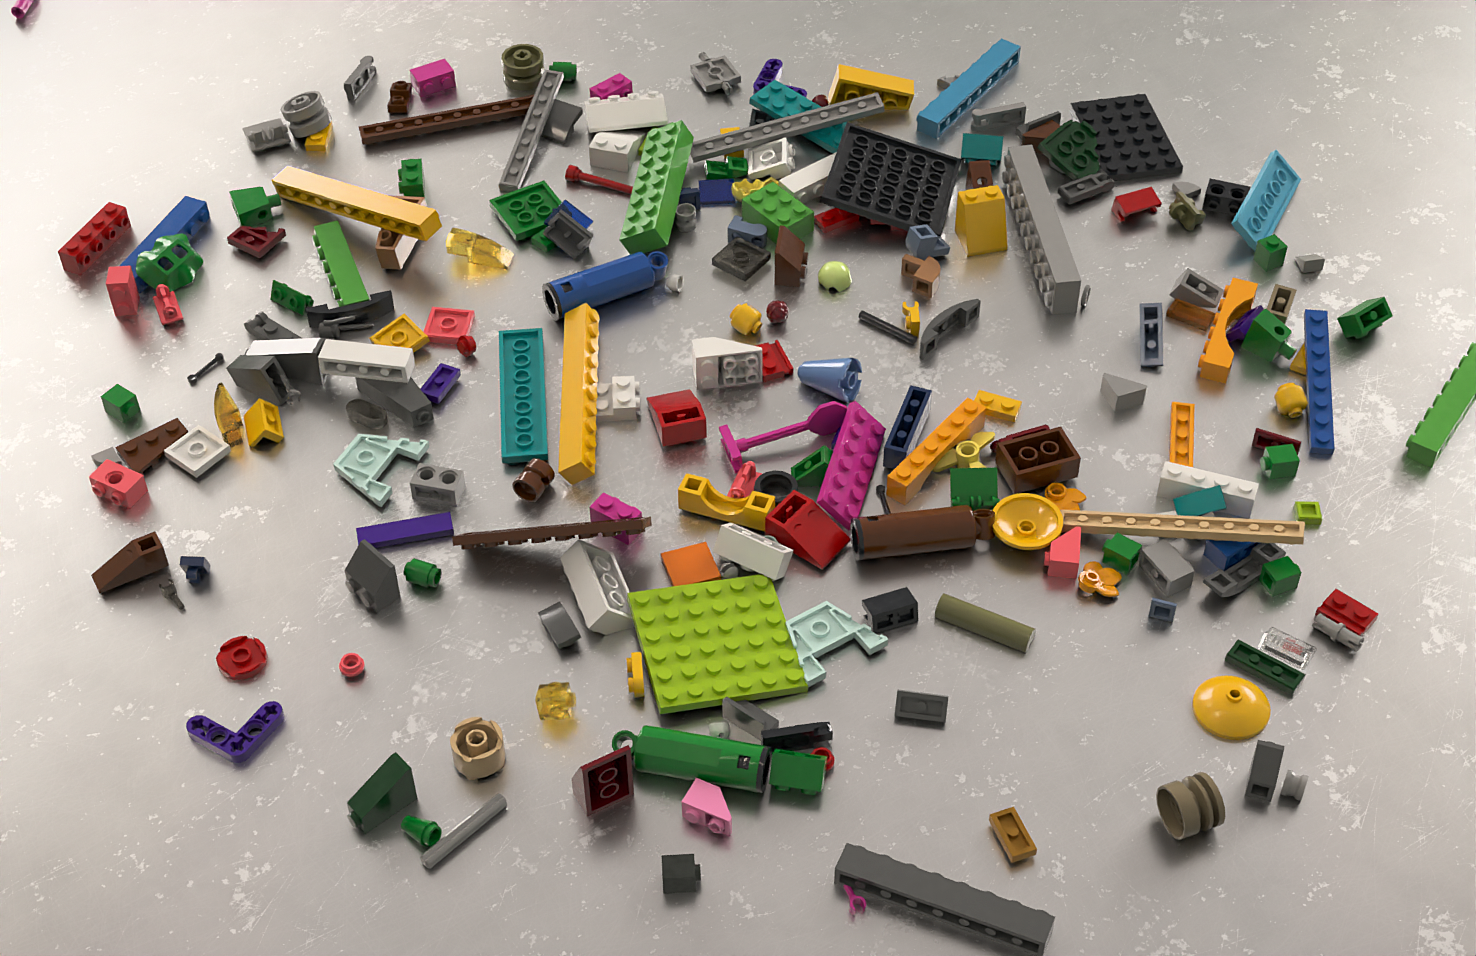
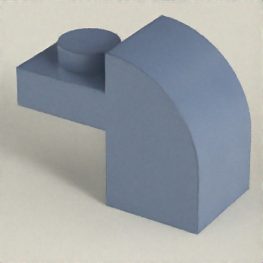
M927 224L909 227L906 247L916 258L925 261L928 256L938 257L949 254L950 246L940 236H937Z

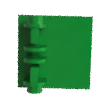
M997 467L950 468L951 507L968 505L972 511L978 509L993 511L996 504L1000 501L998 498Z

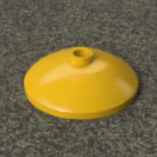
M1030 493L1013 494L999 501L993 509L995 512V522L992 525L993 532L1002 542L1011 547L1022 550L1041 549L1051 545V542L1061 535L1063 529L1061 511L1053 502L1045 497Z
M1216 676L1204 681L1195 691L1192 701L1193 713L1200 725L1208 732L1224 739L1245 740L1252 738L1265 729L1270 718V704L1263 691L1252 682L1236 676Z

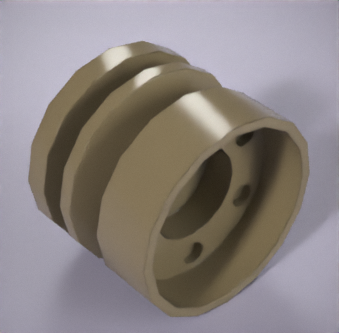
M1198 772L1193 776L1185 777L1182 779V782L1176 780L1157 788L1156 801L1159 814L1165 827L1174 838L1182 840L1197 834L1199 830L1207 831L1224 823L1226 816L1223 798L1217 785L1207 773Z

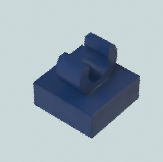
M691 187L682 188L679 205L689 203L695 206L696 210H701L699 189H691Z
M180 557L179 565L186 573V579H190V584H200L201 574L210 573L211 565L205 557Z

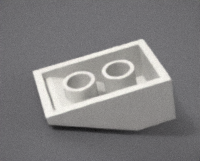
M629 129L599 132L595 135L589 146L590 166L629 173L638 155V149L646 138L647 133Z

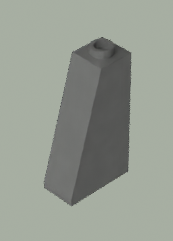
M325 338L253 341L250 348L245 352V355L275 356L288 379L323 385L329 375L321 374L318 360Z
M355 377L357 389L413 428L434 419L431 402L411 377L408 383Z

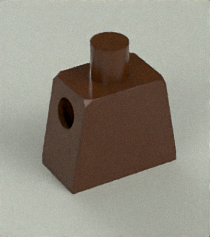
M969 161L965 189L993 186L990 161ZM981 178L982 184H978L977 180Z

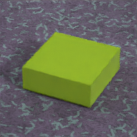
M1295 501L1296 521L1305 522V525H1321L1323 519L1319 502Z

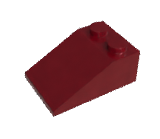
M629 745L579 767L571 778L573 794L587 817L634 795L632 758Z

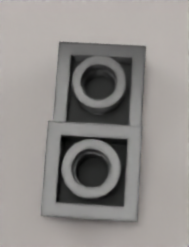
M560 601L538 612L541 621L548 629L559 649L570 646L576 640L582 638Z

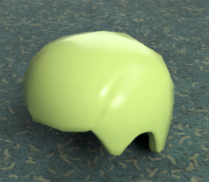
M839 261L825 263L818 272L819 283L827 290L830 287H834L840 292L848 288L852 283L848 266Z

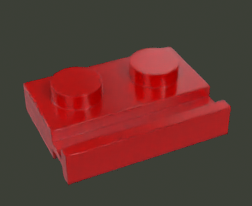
M775 340V343L772 344L767 342L755 345L762 348L763 383L783 378L785 374L793 375L794 368L778 340Z
M1335 589L1324 600L1315 613L1316 616L1321 613L1338 624H1345L1348 630L1359 636L1372 626L1379 614L1338 589Z

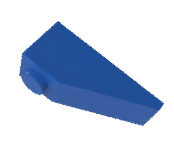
M1206 539L1203 555L1216 567L1226 571L1251 554L1252 548L1261 542L1215 541Z

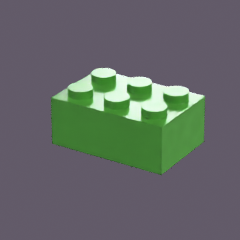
M774 182L742 199L743 219L751 224L764 225L767 228V237L776 244L780 225L788 228L799 239L814 231V211Z

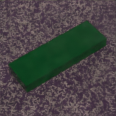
M1239 639L1225 657V661L1291 696L1295 694L1306 674Z

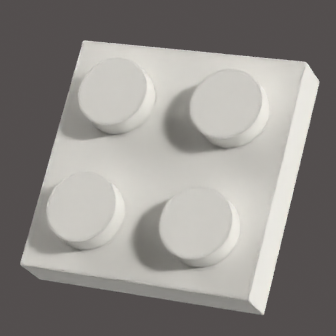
M200 425L193 428L164 450L165 456L196 478L231 452L229 444Z

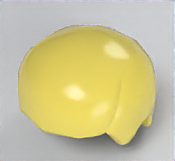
M744 178L741 182H734L732 184V195L737 201L742 203L743 198L763 188L764 183L759 179L749 183L747 178Z

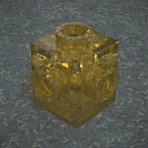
M569 682L541 684L535 697L540 720H563L570 718L572 709L576 707L577 702L576 694L571 692Z

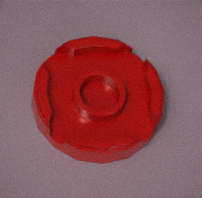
M238 636L228 640L220 647L216 661L219 671L225 677L232 680H245L254 677L263 670L268 656L265 645L259 639Z

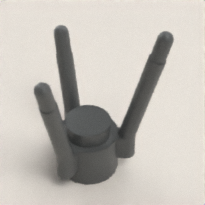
M355 316L324 320L319 324V337L325 338V340H335L336 337L340 336V330L372 328L374 324L338 325L339 323L354 320Z

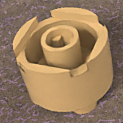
M471 717L463 720L455 727V731L450 738L453 761L457 770L464 774L467 779L476 780L486 777L503 768L505 760L503 734L500 726L495 721L490 720L489 722L482 720V717Z

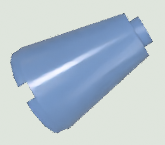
M856 358L813 360L803 362L798 368L797 375L801 383L843 402H849L848 400L853 401L859 392L862 380H858V372L862 373L860 361Z

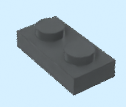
M898 689L894 716L946 723L949 696Z

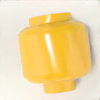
M748 303L738 304L729 316L731 326L745 336L752 332L756 334L762 326L760 322L761 313Z
M1286 383L1278 387L1274 399L1280 414L1289 415L1290 418L1300 416L1308 405L1303 388L1295 385V383Z

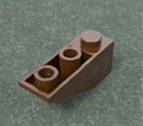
M154 531L129 542L96 570L91 577L100 594L169 566L164 547Z

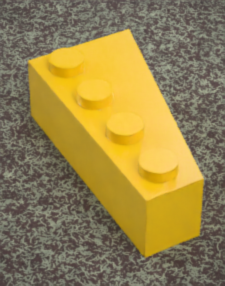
M839 64L828 94V104L832 105L878 92L883 102L884 110H909L914 97V80Z

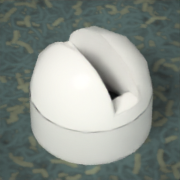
M678 274L670 275L666 280V285L670 290L680 292L683 289L684 278Z
M729 723L709 724L710 736L719 738V735H721L723 739L728 738L730 731Z

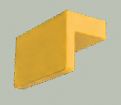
M259 398L244 414L248 444L251 447H255L263 437L277 443L284 438L278 406Z

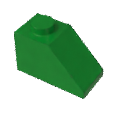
M824 445L791 467V475L796 479L798 487L822 486L833 453L831 449Z

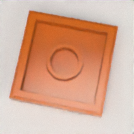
M707 542L660 553L661 561L672 587L721 580V574Z

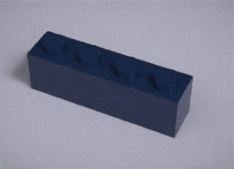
M910 385L884 446V467L895 469L915 449L931 410L932 390Z

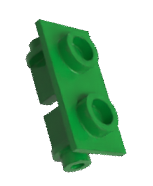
M273 280L270 300L301 315H304L305 308L313 306L314 300L310 295H304L288 287L285 283Z

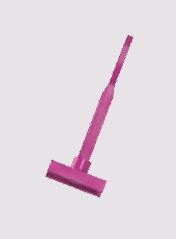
M836 401L819 405L806 421L748 439L734 440L726 424L719 427L722 439H720L721 444L736 474L743 466L741 453L748 451L749 448L806 430L821 436L837 432V429L842 426L847 406Z

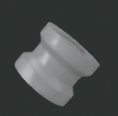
M1288 770L1280 795H1291L1296 800L1301 801L1309 776H1298L1293 771Z

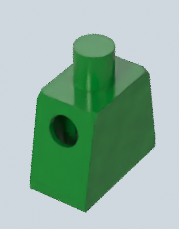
M261 186L229 191L232 206L240 226L253 227L269 221L273 218L271 208L282 205L278 193L266 196Z
M1266 308L1253 320L1241 345L1243 349L1268 362H1273L1280 354L1290 360L1297 351L1296 348L1287 343L1292 331Z

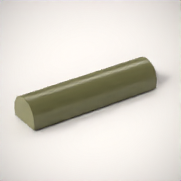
M945 593L942 594L936 606V618L1025 653L1036 634V629Z

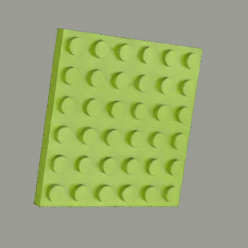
M759 574L627 593V602L660 714L722 705V700L725 697L736 702L808 692L809 685L804 680L805 673L803 668H800L799 656L796 649L793 648L785 625L786 619L771 578Z

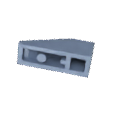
M1162 303L1139 304L1141 367L1163 366Z

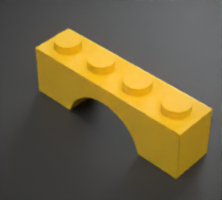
M686 473L678 488V508L765 531V517L775 508V496L752 491L745 498H731L718 492L711 485L709 479Z

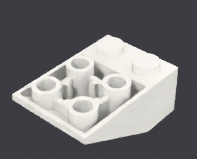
M717 337L692 339V368L696 390L762 382V348Z

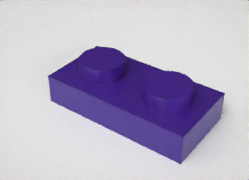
M1259 305L1247 311L1226 333L1228 341L1244 339L1253 320L1264 308Z
M440 363L420 388L429 401L439 404L461 376L460 369Z

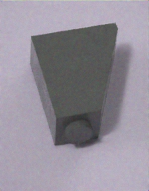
M240 355L226 368L238 387L277 405H282L296 392L275 356Z

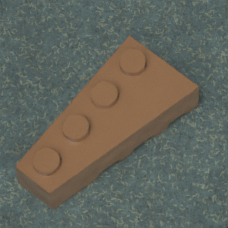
M388 195L427 207L425 197ZM381 228L375 247L381 268L401 270L418 239Z

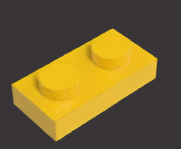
M332 121L321 131L307 136L305 143L306 151H326L333 128Z
M982 390L978 391L974 399L975 402L986 407V415L1014 423L1022 406V401Z

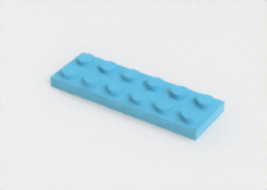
M1277 149L1269 154L1231 223L1254 252L1258 240L1273 234L1301 181V178Z

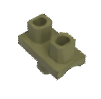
M1177 191L1175 201L1169 206V215L1172 219H1178L1187 230H1193L1196 224L1203 223L1206 214L1195 207V202L1192 198H1187L1183 192Z

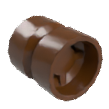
M531 459L512 484L513 490L524 501L534 503L553 481L555 473L552 467L545 461Z

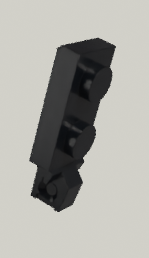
M830 722L809 723L761 731V745L771 747L772 754L775 749L787 751L814 748V744L818 742L833 740Z

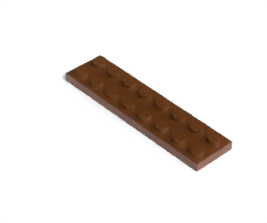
M651 516L469 532L452 536L453 546L461 545V550L481 547L482 543L487 548L504 545L505 541H508V545H520L527 543L528 539H531V543H543L552 540L551 537H555V541H566L575 538V535H578L579 539L593 538L598 536V533H602V537L617 536L622 534V531H626V535H634L645 532V528L652 526Z

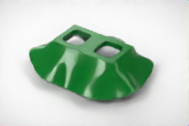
M185 234L162 236L155 241L152 250L143 251L138 255L136 273L154 289L158 285L164 284L169 288V292H172L194 280L196 272L203 265V259L191 247ZM175 246H181L187 252V255L183 258L176 256L172 252ZM161 258H166L173 264V267L169 270H164L157 262Z

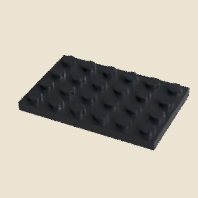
M1146 94L1070 103V111L1074 120L1082 123V121L1087 122L1097 133L1095 137L1098 144L1094 150L1099 156V172H1105L1108 175L1106 180L1111 178L1114 181L1182 173L1183 165Z

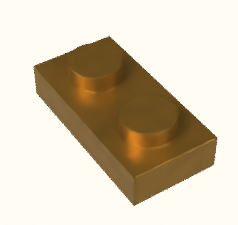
M1014 807L989 815V822L1011 863L1036 855L1037 848Z

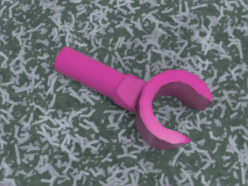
M843 885L850 900L849 912L855 915L856 910L853 906L855 904L860 905L863 912H865L866 900L861 896H856L850 886Z

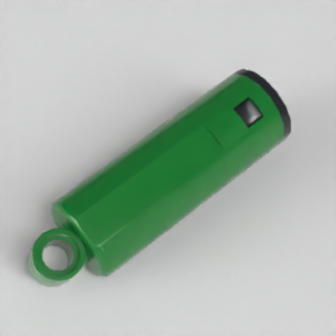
M644 725L638 735H634L628 730H621L612 739L614 751L620 749L624 741L632 740L631 758L634 760L635 769L640 772L690 781L698 778L713 785L764 793L772 758V749L769 746Z

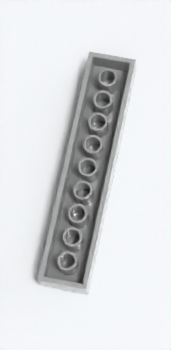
M1033 146L1008 147L1007 155L1004 156L1006 171L1002 173L1003 183L1007 184V195L1011 197L1012 209L1016 211V221L1021 225L1020 231L1021 236L1025 237L1026 250L1030 251V262L1035 266V277L1040 280L1039 287L1040 291L1044 292L1045 306L1049 307L1051 315L1077 313L1081 278Z

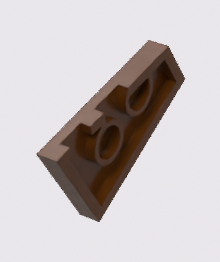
M175 418L115 448L117 454L129 469L143 475V471L149 466L154 467L158 464V459L165 454L164 450L187 434L188 430L178 418Z

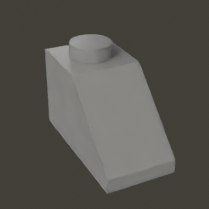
M1187 268L1176 279L1169 296L1186 306L1216 308L1224 290Z

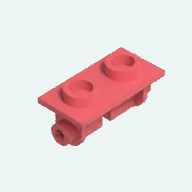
M164 284L158 285L156 288L157 296H153V300L162 325L183 320L174 291L169 292V288Z
M748 461L739 469L727 494L728 497L745 498L754 491L755 481L762 475V473L756 472L754 462Z

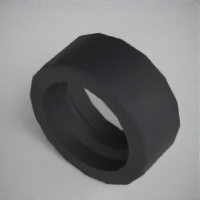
M773 470L765 472L756 479L754 484V491L760 493L771 487H782L790 493L793 490L798 491L796 479L784 471ZM788 495L781 498H775V507L778 504H780Z

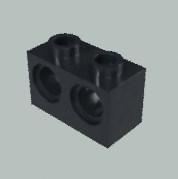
M1210 178L1202 209L1236 216L1251 187Z

